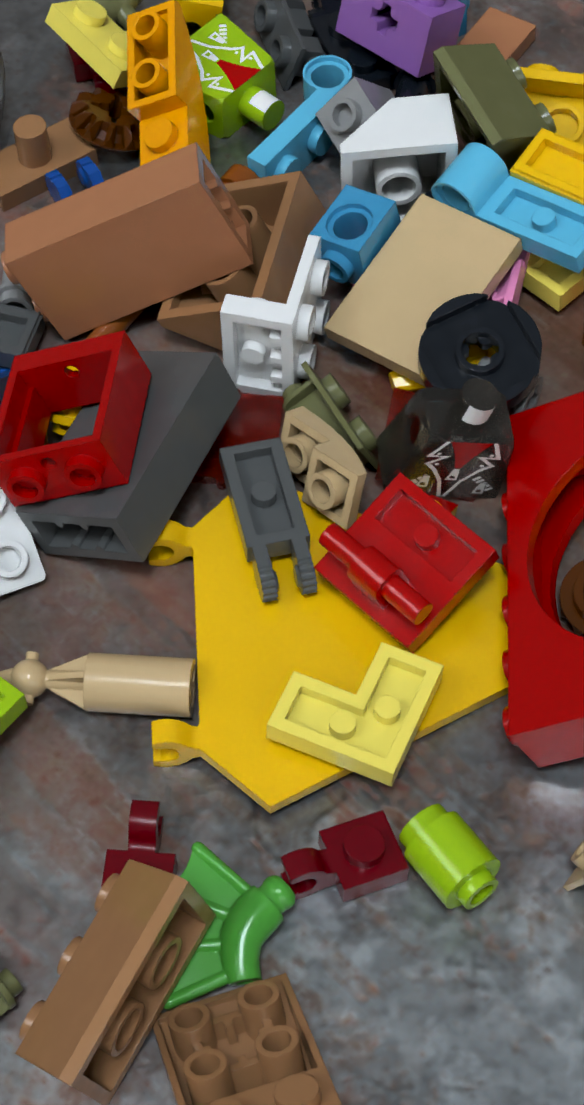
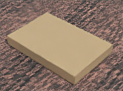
M421 194L324 326L327 338L425 386L418 369V350L421 336L426 329V323L431 314L439 306L458 296L478 293L488 294L489 299L523 251L521 238Z

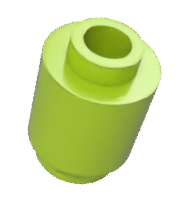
M433 804L416 814L402 829L399 841L406 848L404 852L405 859L448 909L461 905L466 909L475 908L490 897L497 888L498 880L495 876L500 869V861L457 812H447L441 804Z

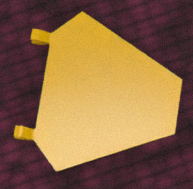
M297 491L310 534L309 551L313 566L315 567L328 552L327 549L319 544V538L323 531L335 522L302 501L303 492ZM229 495L193 527H186L176 521L168 520L149 553V565L170 566L182 561L186 557H193L199 725L191 726L186 722L176 719L151 721L153 765L173 767L186 763L192 758L202 757L270 814L352 773L350 770L268 739L267 723L294 671L357 694L381 642L407 652L409 651L322 578L316 570L317 592L302 595L294 579L291 554L270 558L272 569L276 572L278 578V600L262 603L255 581L252 561L247 562ZM361 513L357 514V519L362 515ZM495 562L415 651V655L442 664L444 668L442 680L413 741L508 694V681L502 665L503 652L508 650V626L502 612V599L508 595V573L503 564Z

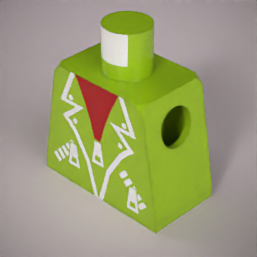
M220 13L190 36L203 91L208 133L220 139L229 138L250 120L265 130H271L280 122L285 110L284 102L276 98L275 63L266 51L229 18Z

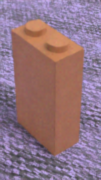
M197 142L6 223L5 250L1 252V263L9 280L15 285L21 284L31 297L35 311L43 315L44 322L50 321L64 340L254 264L250 224Z

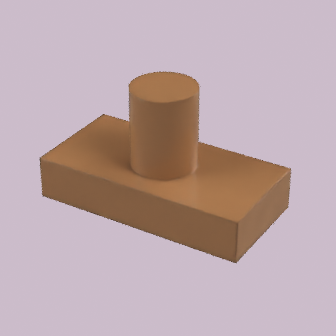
M33 114L21 116L14 122L13 133L15 143L0 150V208L5 212L47 191L48 187L44 176L46 173L57 169L67 181L77 176L75 163L77 160L88 156L96 166L99 165L97 149L92 143L86 141L74 131L70 125L69 117L49 127L46 126V122L42 117Z

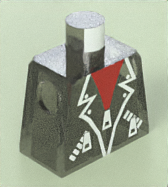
M481 378L467 380L461 389L426 387L418 390L377 438L376 445L383 489L401 472L428 495L496 498L514 450V436L506 396L497 391L495 386L489 381Z

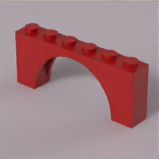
M584 391L507 416V443L501 447L502 461L507 471V492L503 493L501 498L503 513L507 520V543L502 546V560L508 573V595L502 599V612L508 626V650H505L502 655L503 670L508 681V706L503 709L502 721L506 736L511 744L518 746L539 768L584 757V637L578 636L562 627L555 597L556 579L563 553L575 530L584 519Z

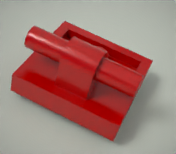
M400 472L347 531L342 529L337 523L329 525L323 531L319 538V544L327 549L328 552L315 565L314 569L406 650L414 654L500 557L492 546Z

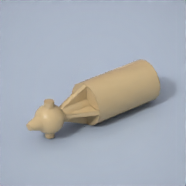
M29 651L26 652L25 660L18 662L13 668L0 671V677L24 693L28 706H32L34 698L43 694L47 689L86 712L192 718L196 698L197 666L195 658L89 652L85 656L47 670L46 666L39 661V653Z

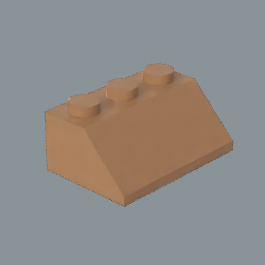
M301 171L224 184L250 224L254 264L205 283L212 294H202L200 285L164 300L157 317V321L163 328L222 350L220 310L226 294L249 298L258 297L272 302L287 303L308 235L326 212Z
M128 859L120 874L113 873L101 887L94 906L95 911L98 913L83 937H75L63 952L57 967V973L60 975V978L47 1000L38 1001L26 1015L19 1032V1038L22 1040V1043L15 1053L101 1105H109L216 916L189 881L176 874Z

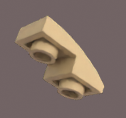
M304 406L286 411L281 441L292 476L305 484L302 501L344 529H349L357 519L367 474L362 461L339 433Z

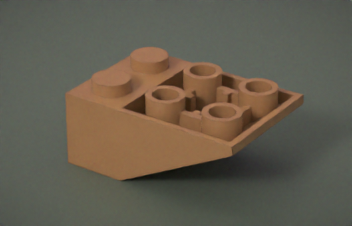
M286 973L265 980L253 981L243 987L197 1002L182 1004L175 1009L160 1013L152 1027L176 1105H342Z

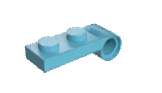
M322 55L311 59L304 66V102L247 156L248 168L254 171L259 178L296 171L302 172L317 156L324 155L330 149L333 142L317 118L316 113L352 79V68L345 59L334 55Z
M477 142L468 143L432 185L431 192L435 200L521 238L523 250L578 274L583 270L584 206L510 176L502 158L486 145Z

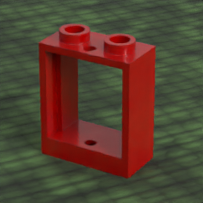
M125 330L14 356L0 406V487L14 507L128 484L152 373ZM67 366H73L78 370H70L67 368ZM100 402L92 435L44 445L50 417L53 412Z

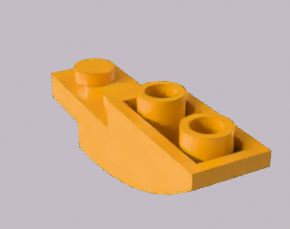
M169 0L127 15L128 112L140 121V166L197 142L210 162L208 125L200 76L181 5L176 0Z

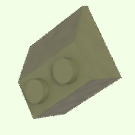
M495 43L442 46L433 51L436 94L449 93L456 132L465 146L468 143L477 142L495 151L506 164L509 175V170L541 128L553 133L557 132L553 118L544 104L539 102L534 105L524 89L528 85L519 64L512 57L505 60Z

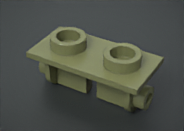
M306 361L302 363L301 366L310 379L304 384H292L284 390L282 394L284 399L282 408L286 413V411L304 406L330 425L346 440L362 461L363 466L370 462L382 474L385 470L372 452L381 444L360 415L351 420L343 408L352 402L344 389L331 373L321 379Z

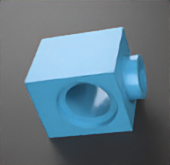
M347 184L310 233V235L321 236V259L330 261V279L338 283L349 282L356 284L401 222L396 201Z

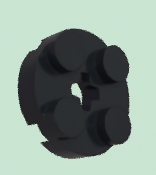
M472 293L458 296L439 306L426 323V329L421 336L418 350V369L421 379L429 393L439 403L447 406L450 412L459 418H463L469 406L483 411L495 408L491 415L507 411L526 398L538 382L542 353L541 335L531 316L513 302L508 301L507 305L499 301L488 300V294ZM477 343L482 350L492 347L496 353L490 357V364L478 366L466 360L469 357L468 346Z

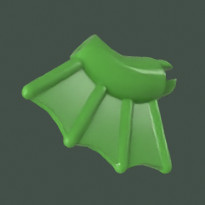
M193 843L191 847L192 854L187 867L179 877L189 881L216 916L166 1002L164 1009H173L227 984L229 986H244L250 982L262 980L260 966L262 945L284 921L282 913L293 907L296 901L295 893L282 878L272 875L268 876L259 888L254 885L250 886L203 843Z

